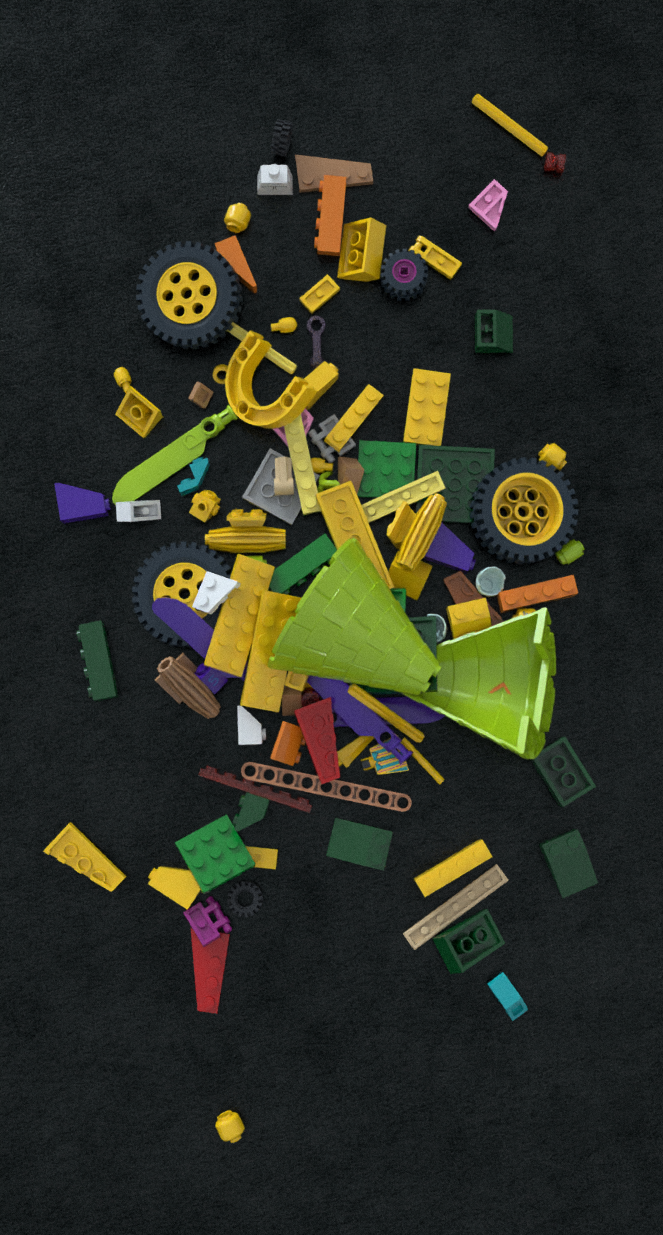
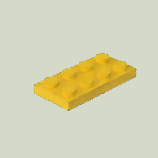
M413 368L403 443L441 446L450 373Z

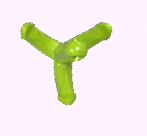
M327 471L320 475L317 488L318 493L324 491V488L330 489L340 485L337 480H325L333 474L332 471Z

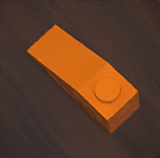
M236 235L215 243L216 251L234 268L240 282L253 293H256L257 285Z

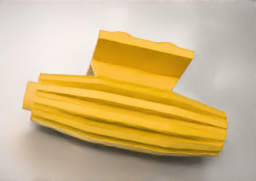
M437 493L430 495L416 514L405 501L397 508L395 518L389 524L386 535L394 546L400 550L396 564L400 567L414 571L426 555L441 525L447 505L442 495Z
M235 509L227 515V521L230 522L231 526L209 530V534H205V545H209L211 550L230 553H264L286 549V530L263 526L267 513H263L262 509H252L250 513H244L242 509Z

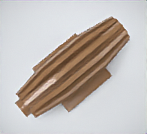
M184 653L176 659L166 657L157 667L160 675L155 681L179 704L183 701L191 709L207 719L216 717L219 713L220 704L210 689L194 674L197 666Z

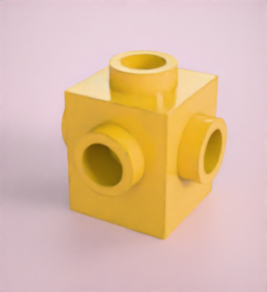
M210 490L196 493L191 501L193 506L189 513L206 522L219 511L220 506L218 504L221 499L216 497L217 495Z

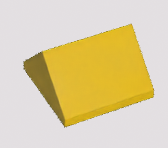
M132 386L129 387L115 414L143 438L163 418L161 411Z
M397 551L388 573L394 588H406V596L417 601L432 569V565L420 561L414 571L406 570L396 564L399 551Z

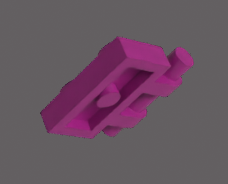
M213 896L206 899L208 907L204 908L201 902L183 912L203 947L221 937L217 931L219 928H223L225 933L232 930L228 917L223 915L220 910V904L214 900ZM214 913L218 921L213 923L208 916L209 914Z

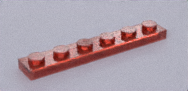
M206 766V769H200L199 776L310 813L312 807L309 804L310 800L298 797V800L290 798V793L280 790L278 794L272 792V787L262 784L260 788L253 785L254 781L243 778V781L235 779L236 775L227 772L224 775L218 774V769Z

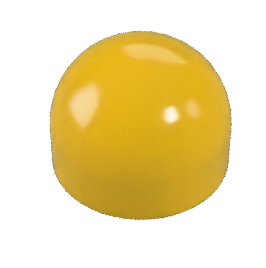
M225 364L217 365L213 370V379L219 384H225L226 378L222 380L217 376L219 371L227 372L228 366Z

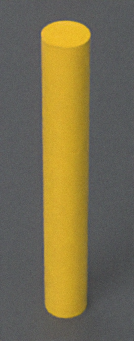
M404 737L401 743L408 751L413 752L412 756L440 785L445 779Z

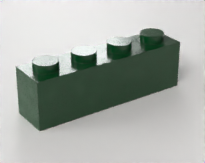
M100 620L79 625L77 638L79 642L82 641L83 649H80L82 660L86 661L87 667L84 668V674L90 682L88 687L89 697L93 698V701L96 702L119 697L104 622Z

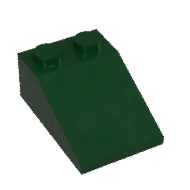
M335 818L326 856L384 871L393 832Z
M572 829L539 844L562 898L598 883L578 829Z
M488 909L476 913L433 938L450 974L463 973L505 944Z

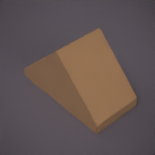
M339 456L338 482L341 485L352 481L357 494L364 469L357 459Z
M284 685L282 694L283 716H295L294 710L302 708V691Z

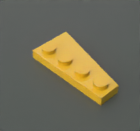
M69 823L43 851L48 855L54 856L63 864L66 863L80 874L88 876L90 880L111 892L126 878L72 823Z

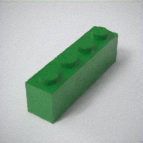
M323 534L276 568L269 585L270 590L289 595L291 593L290 589L294 586H302L307 581L305 578L311 574L313 576L317 575L321 571V567L326 563L330 565L329 561L337 549L328 536Z

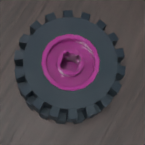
M399 249L395 250V254L390 253L388 259L385 258L381 266L382 288H385L386 294L390 293V297L393 299L398 297L397 300L401 301V298L409 301L410 297L414 299L417 297V294H421L426 286L428 268L425 266L426 261L424 259L421 260L419 253L415 255L414 250H410V252H406L407 249H403L402 252H399Z

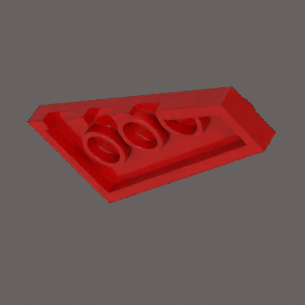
M331 697L294 710L321 784L340 778Z
M191 928L197 1010L217 1014L230 934L219 932L220 938L203 947Z

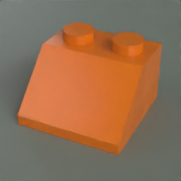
M285 721L282 722L270 759L294 766V763H299L302 753L298 751L301 744L305 745L300 727Z

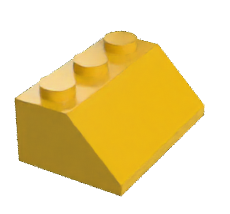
M373 218L344 224L337 278L363 282L380 279L386 231L385 224Z

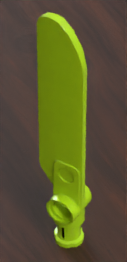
M227 405L226 409L218 415L214 414L203 419L199 425L125 474L115 487L112 497L113 503L116 505V502L135 501L204 453L206 441L209 438L216 437L225 428L226 424L238 419L231 407ZM208 424L215 425L214 430L211 432L205 431V427Z

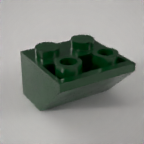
M498 310L476 311L475 353H513L512 315Z
M250 792L242 795L238 805L242 807L240 814H235L232 823L235 826L234 830L240 831L265 818L271 799Z

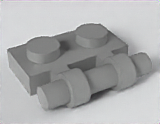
M335 414L319 424L322 432L317 434L314 429L308 432L312 438L311 442L317 445L321 451V456L323 459L326 458L329 463L336 460L332 455L336 450L331 446L327 448L322 440L327 437L339 422ZM352 438L348 440L340 452L337 451L340 457L356 446Z

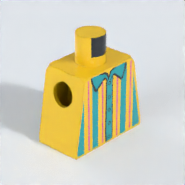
M389 738V739H387V740H385V741H383V742H384V743H388V742H390L391 738ZM380 744L369 749L371 757L361 759L363 770L375 768L377 775L409 770L406 761L400 765L399 760L391 752L388 753Z

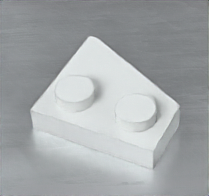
M207 571L192 607L212 614L221 603L229 598L227 595L234 588L238 589L241 583Z

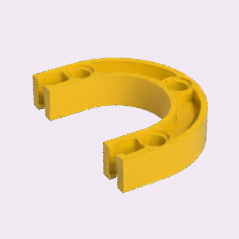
M249 331L234 352L227 368L225 387L228 402L234 413L246 423L267 429L283 427L294 421L303 412L318 391L312 386H307L309 384L307 380L295 376L283 394L274 403L268 406H260L252 392V378L256 367L272 345L268 341H264V337L261 334Z

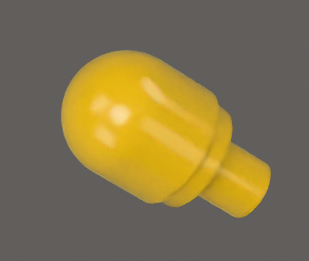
M292 317L281 318L278 320V323L271 324V331L280 330V333L293 332L297 328V322Z
M119 367L114 372V378L117 385L123 387L124 392L127 393L131 377L126 368Z
M310 458L314 473L321 474L324 473V470L333 471L332 463H325V460L322 458Z

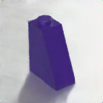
M54 483L60 521L63 524L108 516V510H111L110 502L103 494L62 483Z
M442 522L423 558L465 574L469 569H473L476 559H473L474 552Z

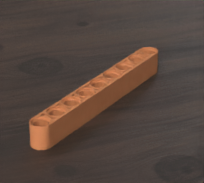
M253 762L245 763L241 769L244 778L257 782L401 812L409 810L412 805L410 797L402 793L339 780L330 781L332 789L330 792L325 793L321 790L318 776ZM249 765L254 766L256 769V773L252 777L247 776L245 773V769ZM268 769L273 770L275 773V777L271 781L264 778V772ZM287 773L292 774L294 777V781L290 785L283 782V776ZM306 777L311 778L313 781V785L309 789L302 786V780ZM343 785L350 787L351 793L349 796L344 797L340 794V788ZM362 789H366L370 793V797L367 800L359 798V792ZM381 793H385L389 797L386 804H380L378 801V796ZM401 797L406 798L408 801L405 808H399L397 805V801Z

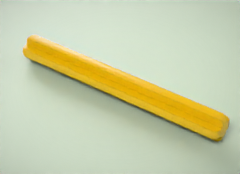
M480 94L474 96L472 103L540 156L545 155L548 147Z
M350 685L348 688L350 695L372 709L415 742H422L425 736L424 733L358 685Z

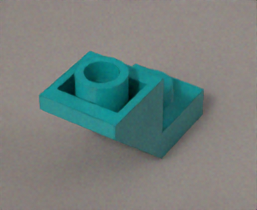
M201 457L192 461L193 463L190 464L195 479L191 480V478L181 481L180 485H177L181 496L200 489L210 466L208 458L203 459Z
M503 972L487 983L512 1021L528 1010L523 999Z

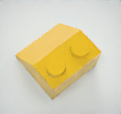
M486 598L451 605L446 608L453 639L491 627V618Z

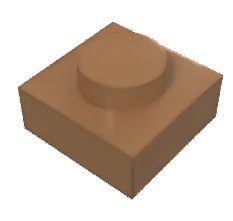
M196 382L188 399L199 407L206 408L214 392L202 383Z

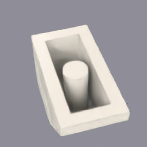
M160 500L116 502L117 521L134 522L161 519Z
M237 706L238 745L263 744V740H266V729H262V725L242 706Z

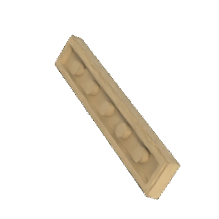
M497 864L405 931L403 935L413 949H417L508 881L507 877Z

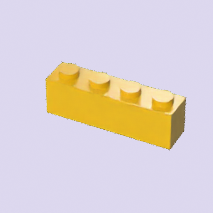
M479 839L415 877L414 880L423 896L426 897L492 858V855L484 841Z

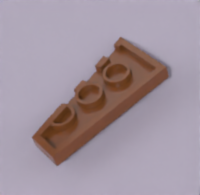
M461 571L443 579L455 605L484 598ZM487 602L491 627L504 622L501 616Z

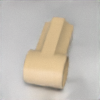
M290 457L275 458V496L294 495L292 461Z

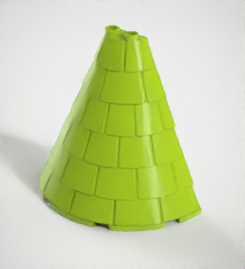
M354 537L348 539L333 554L329 561L330 567L324 566L297 604L296 616H291L280 633L272 650L275 656L269 658L268 667L276 670L292 671L296 674L341 680L346 683L367 685L369 687L394 690L413 695H419L421 692L425 693L431 685L428 682L432 675L436 677L442 667L439 666L440 663L428 645L424 643L414 624L409 620L385 580L382 579L374 564L366 555L360 542Z
M542 608L479 632H471L451 641L448 640L438 644L437 660L440 663L439 666L442 667L438 673V692H425L419 695L402 694L418 703L424 704L439 714H443L482 737L490 739L503 748L509 749L524 759H535L541 753L546 742L544 732H549L555 698V688H553L551 676L556 674V651L554 633H551L550 627L547 626L551 625L548 609ZM504 682L508 690L510 691L511 695L507 694L504 687L493 692L492 694L488 692L491 691L494 687Z

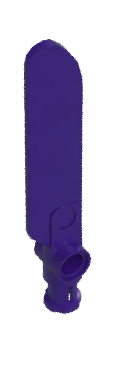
M157 598L152 604L153 612L205 659L214 629L185 603L173 598ZM246 661L242 677L222 671L219 672L226 678H241L245 681L248 661Z
M309 675L307 682L323 699L331 697V707L358 735L373 736L378 744L388 753L391 752L399 760L400 765L413 754L412 751L407 750L401 743L402 740L372 709L348 693L350 686L346 682ZM385 732L391 735V740L388 743H384L382 740V735Z
M409 697L375 698L410 724L432 723L445 717L443 714H439ZM332 709V713L336 716V721L333 723L334 727L349 726ZM379 716L387 725H392L384 718Z

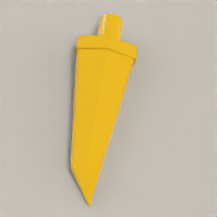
M359 736L337 751L339 767L342 764L346 768L350 766L352 761L374 737Z

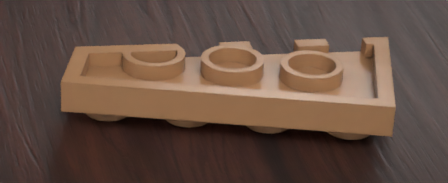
M295 155L300 193L319 191L320 180L324 181V175L347 177L346 187L373 184L370 163Z

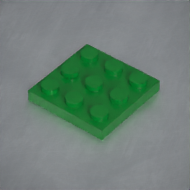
M359 440L358 461L363 467L364 473L357 493L358 498L376 499L414 482L416 443Z
M227 814L175 842L177 849L203 895L255 866V862L237 831L234 830L235 828Z

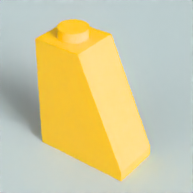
M324 361L304 378L309 382L307 386H312L318 391L306 406L307 410L338 380V369L332 363L328 364Z
M160 866L158 869L154 868L148 876L150 879L148 884L187 910L201 890L190 870Z

